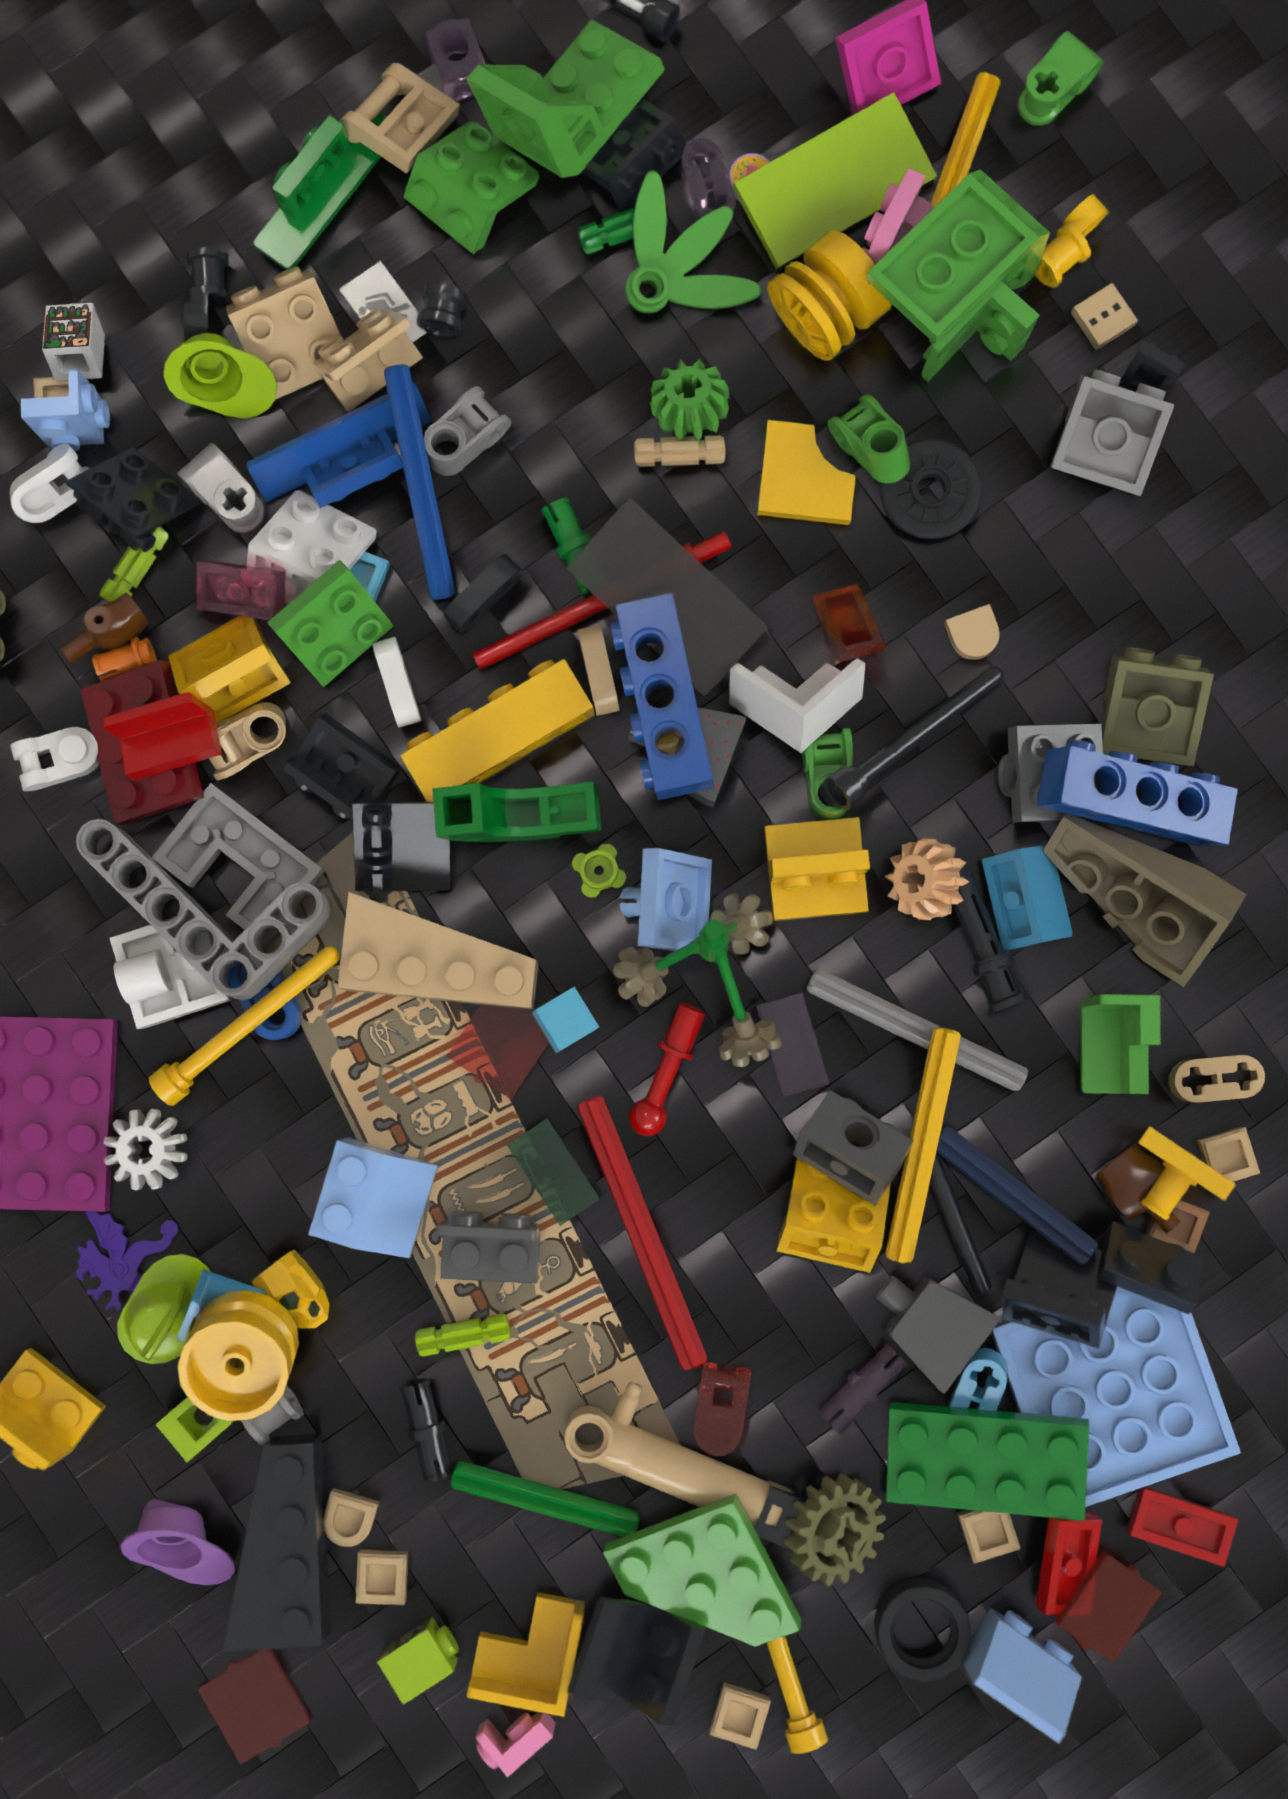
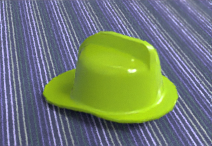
M202 333L194 335L186 342H181L179 347L170 353L164 365L163 376L167 387L178 399L226 416L241 419L256 417L267 411L276 399L277 382L273 371L268 365L251 353L235 348L228 339L217 334Z
M185 1254L168 1255L154 1262L141 1277L122 1309L117 1322L118 1339L124 1351L134 1359L149 1364L167 1363L181 1356L183 1346L191 1333L196 1317L192 1319L184 1342L177 1340L201 1273L203 1269L211 1272L209 1267L198 1258Z

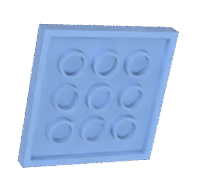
M1117 1287L1099 1349L1008 1320L998 1323L991 1332L998 1353L1006 1361L1008 1368L1007 1380L1019 1413L1089 1419L1085 1507L1241 1453L1191 1312L1188 1315Z

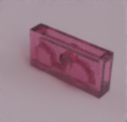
M210 560L197 562V609L271 620L285 608V571Z

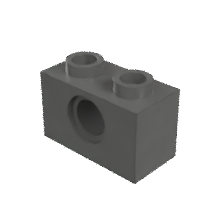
M830 1090L802 1129L793 1155L876 1206L902 1167L914 1140L905 1136L896 1126L884 1123L862 1110L855 1101L843 1098ZM848 1141L856 1142L862 1147L853 1146Z

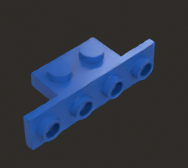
M412 382L422 427L432 422L418 388ZM386 394L248 461L246 464L247 469L265 502L308 483L318 506L321 508L332 502L340 501L350 493L375 481L383 480L391 473L403 468V463L392 443L393 440L397 439L389 396Z

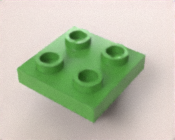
M341 560L337 561L267 622L323 687L394 626Z

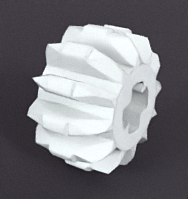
M139 1109L129 1112V1123L122 1119L116 1120L113 1126L120 1137H106L104 1140L106 1146L116 1148V1154L108 1155L104 1158L105 1164L119 1163L121 1165L115 1172L114 1179L119 1182L131 1175L130 1185L133 1190L142 1189L146 1181L151 1189L161 1188L163 1182L162 1175L168 1179H175L179 1173L171 1161L185 1162L187 1160L186 1153L175 1151V1144L187 1141L186 1134H176L173 1136L170 1134L178 1121L174 1117H169L161 1123V1111L159 1109H150L146 1118ZM151 1140L153 1144L150 1146L149 1151L153 1157L141 1159L139 1154L143 1148L139 1141Z

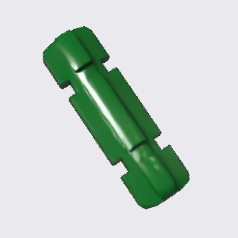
M635 207L601 219L602 224L600 225L592 222L581 226L578 229V236L585 253L590 254L604 249L602 244L605 243L613 246L632 239Z

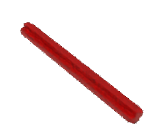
M595 1096L578 1104V1112L679 1365L683 1370L698 1367L707 1361V1355L605 1100L602 1096Z

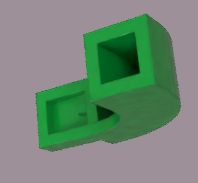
M595 782L527 789L491 788L480 783L432 788L436 837L462 842H511L560 838V835L601 831L598 784Z

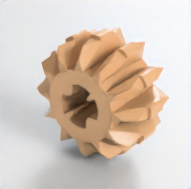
M923 838L922 841L918 840V842L903 844L902 855L890 858L895 870L886 875L885 878L894 884L888 897L893 898V900H899L898 911L904 914H912L918 920H931L935 917H944L951 914V904H958L964 901L958 889L959 886L969 883L968 880L960 877L959 873L966 862L960 858H954L955 847H951L949 844H940L936 839Z

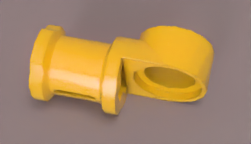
M1094 194L1088 196L1066 217L1062 227L1057 230V237L1045 247L1037 274L1035 275L1043 284L1051 288L1057 287L1062 282V275L1076 262L1083 263L1090 257L1091 250L1085 236L1109 212Z

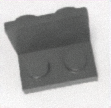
M453 1211V1214H449V1219L440 1222L436 1228V1235L443 1236L440 1279L537 1283L541 1224L530 1223L531 1215L502 1213V1216L498 1217V1222L482 1221V1212Z

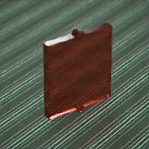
M481 1004L446 1057L475 1075V1082L481 1083L484 1081L512 1100L549 1045V1041L532 1013L529 1012L530 1009Z
M1103 1551L1054 1622L1077 1638V1643L1086 1650L1090 1647L1114 1663L1162 1592L1140 1577V1571L1133 1565L1126 1567Z
M272 1649L259 1650L239 1663L235 1660L231 1661L228 1665V1670L198 1688L199 1693L240 1765L270 1746L278 1748L283 1738L312 1720Z

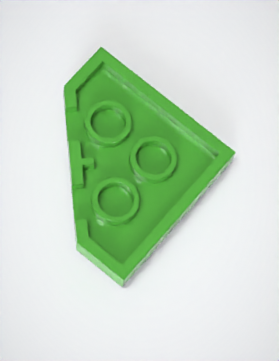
M737 1494L730 1495L606 1544L603 1554L624 1594L755 1647L800 1631L802 1620Z

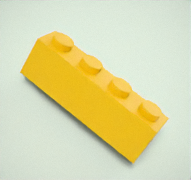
M565 659L554 664L553 660H547L539 664L528 673L529 680L515 688L511 683L500 687L487 697L490 703L474 712L471 707L463 709L447 720L449 727L435 735H432L430 731L425 732L406 744L408 751L401 754L400 757L427 802H433L432 788L481 783L595 715L593 705Z

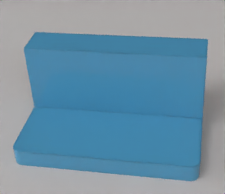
M1046 845L1021 848L981 859L1003 951L1068 938L1073 934L1057 866L1043 852Z

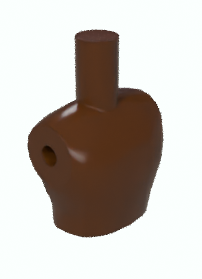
M126 592L116 600L90 608L83 620L84 631L59 649L72 664L94 647L110 651L130 644L131 638L137 637L149 623L140 608Z
M1136 1143L1129 1146L1096 1173L1104 1185L1107 1196L1127 1220L1133 1219L1147 1211L1166 1234L1180 1224L1181 1221L1173 1212L1170 1213V1217L1166 1221L1141 1204V1201L1146 1198L1164 1171V1168L1153 1156L1145 1153Z

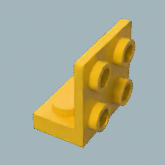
M797 1158L788 1212L779 1234L776 1251L870 1273L882 1248L890 1185L875 1206Z
M29 1348L25 1350L0 1383V1438L14 1448L12 1453L22 1464L32 1469L39 1467L42 1470H46L74 1450L106 1408V1405L34 1349Z

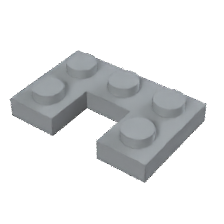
M212 783L203 792L204 798L194 803L152 856V859L191 888L195 887L221 852L252 874L255 878L226 914L227 917L244 930L287 887L298 882L314 885L325 871ZM278 930L268 932L263 938L262 944L267 946Z

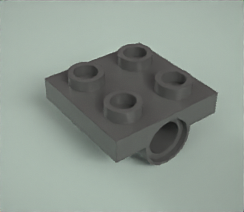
M1101 724L1008 727L1009 754L1003 756L999 763L998 782L1001 792L1005 796L1011 797L1013 823L1062 820L1066 813L1037 806L1046 751L1065 747L1069 740H1078L1096 745L1095 752L1103 754ZM1095 773L1094 785L1098 791L1100 782L1098 776Z

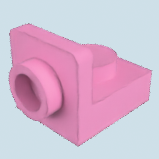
M527 1712L508 1728L505 1733L508 1737L506 1740L491 1721L486 1719L479 1725L476 1739L479 1743L476 1747L480 1756L489 1767L496 1769L499 1766L503 1773L509 1777L553 1737L556 1722L547 1713L537 1712L531 1717Z

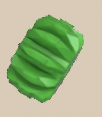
M700 358L693 366H686L680 359L677 370L674 371L663 367L661 380L653 381L651 388L652 402H650L651 412L655 419L659 420V426L664 433L675 430V436L680 441L687 433H693L700 441L702 430L707 429L717 433L719 420L727 418L729 411V388L725 380H721L720 372H718L716 366L705 369Z

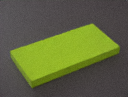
M893 92L736 181L732 187L777 270L803 255L805 250L827 231L835 229L843 232L880 211L890 184L893 183L900 186L909 168L926 175L922 186L933 181L938 176Z

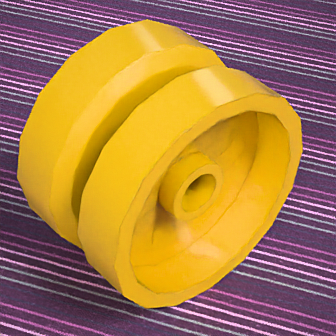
M254 1291L226 1292L209 1301L194 1321L191 1333L183 1346L178 1364L181 1387L192 1404L209 1416L228 1421L253 1419L271 1410L284 1394L299 1346L296 1323L284 1306L270 1296Z

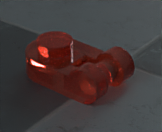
M706 1362L702 1364L694 1419V1437L698 1446L705 1453L713 1456H724L732 1452L739 1445L743 1434L751 1369L736 1367L735 1372L717 1369V1364ZM714 1389L732 1391L731 1405L713 1403Z

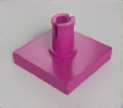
M905 0L835 37L852 115L893 92L902 105L941 84L927 2L925 0Z

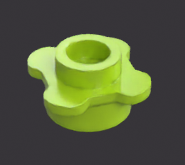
M602 844L596 851H592L587 855L579 853L573 858L572 867L580 873L583 881L581 890L585 896L595 898L604 889L610 887L618 889L624 885L626 874L618 868L615 860L617 851L612 845ZM600 866L604 869L602 875L595 874L594 870L596 867Z

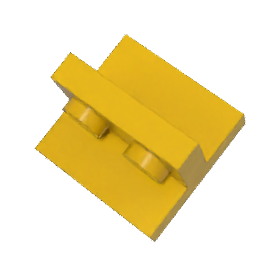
M250 610L168 656L179 694L190 692L215 710L216 722L237 714L290 684L288 675L264 639L261 628Z
M859 817L764 827L773 921L867 913L869 911L865 873L870 869L868 850L862 849Z

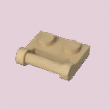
M393 63L383 72L382 82L355 111H348L339 122L344 125L350 142H361L407 174L414 166L417 155L432 146L457 118L460 104L403 65ZM395 95H406L379 126L372 123L374 118Z

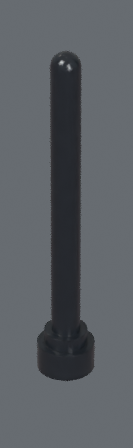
M996 666L988 668L858 767L850 766L847 769L841 767L824 780V788L830 799L839 808L849 810L864 798V792L868 789V782L1001 683L1004 677L1003 671Z

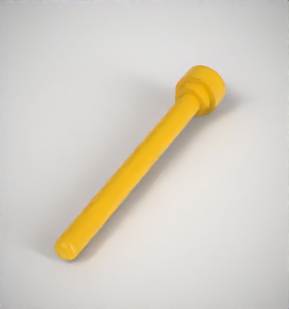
M332 946L325 947L181 1064L178 1062H174L171 1066L164 1064L149 1076V1083L156 1095L167 1105H176L190 1093L189 1087L193 1085V1078L335 965L340 958L339 951Z
M783 1636L769 1641L767 1645L790 1715L786 1720L788 1728L785 1730L791 1753L801 1754L820 1748L828 1742V1737L822 1719L816 1718L815 1712L808 1710L786 1638Z

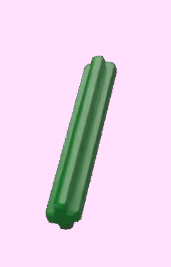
M464 1461L457 1462L451 1478V1487L455 1490L621 1537L635 1533L639 1524V1513L636 1510Z

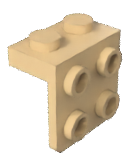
M294 267L281 272L273 278L276 283L275 285L258 291L256 286L243 289L232 295L233 303L226 306L229 319L245 352L251 353L263 360L273 371L277 382L276 399L322 379L312 363L321 358L318 351L326 343L341 336L310 269L301 272L299 267Z

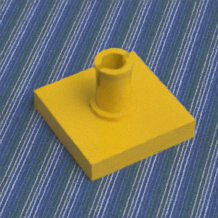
M1151 1127L1147 1129L1139 1141V1144L1164 1160L1162 1165L1166 1167L1146 1198L1141 1201V1204L1166 1221L1191 1184L1196 1187L1199 1183L1224 1201L1236 1185Z

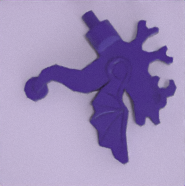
M86 1211L85 1214L96 1230L100 1246L108 1250L110 1258L101 1253L94 1240L86 1242L87 1248L79 1245L77 1250L81 1257L78 1260L80 1267L76 1270V1277L83 1281L84 1272H90V1278L98 1276L101 1279V1285L98 1289H88L87 1295H94V1300L98 1301L101 1294L110 1290L112 1293L111 1300L105 1309L110 1310L112 1307H116V1311L122 1310L123 1305L120 1301V1293L122 1290L133 1293L143 1276L138 1272V1269L144 1258L155 1253L165 1252L172 1244L173 1237L178 1233V1224L173 1220H166L161 1226L160 1233L164 1235L161 1240H142L133 1243L127 1249L129 1238L124 1235V1225L116 1223L110 1213L101 1215L98 1211Z

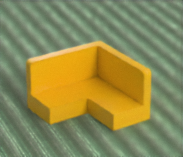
M537 1592L528 1641L480 1632L467 1697L564 1717L568 1699L567 1689L573 1673L585 1601Z

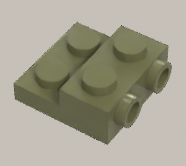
M1126 647L1125 655L1113 654L1104 695L1106 708L1102 722L1103 753L1109 754L1111 751L1127 752L1137 755L1138 759L1194 767L1214 674L1207 667L1201 666V658L1190 655L1173 654L1172 662L1153 660L1155 652L1136 647Z

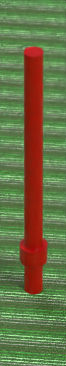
M724 531L692 547L687 543L671 551V557L473 652L472 655L478 668L482 670L679 573L684 577L700 569V563L731 549V543Z

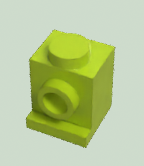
M188 1397L156 1424L186 1462L191 1460L234 1422L213 1417L212 1422H203L198 1415L199 1408L192 1404Z

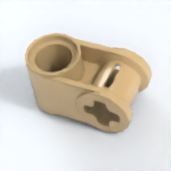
M260 702L231 718L217 722L222 754L209 758L215 768L213 772L217 781L237 773L252 761L275 750L282 744L286 732V718L278 706L269 702ZM258 717H269L277 723L278 730L272 736L260 737L252 730V722Z

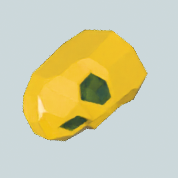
M295 1249L284 1255L251 1281L256 1288L264 1290L265 1295L270 1296L287 1309L297 1328H317L328 1319L329 1301L323 1284Z

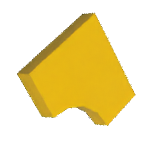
M768 420L757 515L850 525L856 475L840 471L824 459L816 444L814 425Z

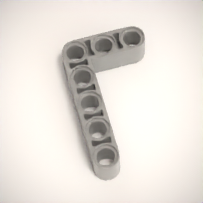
M95 819L84 824L77 834L76 844L80 854L217 991L234 999L247 1000L259 994L326 926L331 918L332 905L327 895L310 883L298 882L287 887L234 940L125 831L106 820ZM112 834L113 845L111 849L103 855H98V841L104 835ZM144 866L147 873L145 881L139 887L131 888L129 883L130 874L137 867ZM305 896H314L317 904L313 914L308 918H298L296 906L300 899ZM172 899H178L180 904L178 915L171 921L165 922L162 917L164 905ZM279 930L282 936L280 947L275 952L266 954L262 948L263 938L268 932ZM210 931L213 935V946L207 953L198 955L195 950L196 939L202 933ZM244 964L247 969V979L242 986L232 989L228 982L229 973L235 966Z

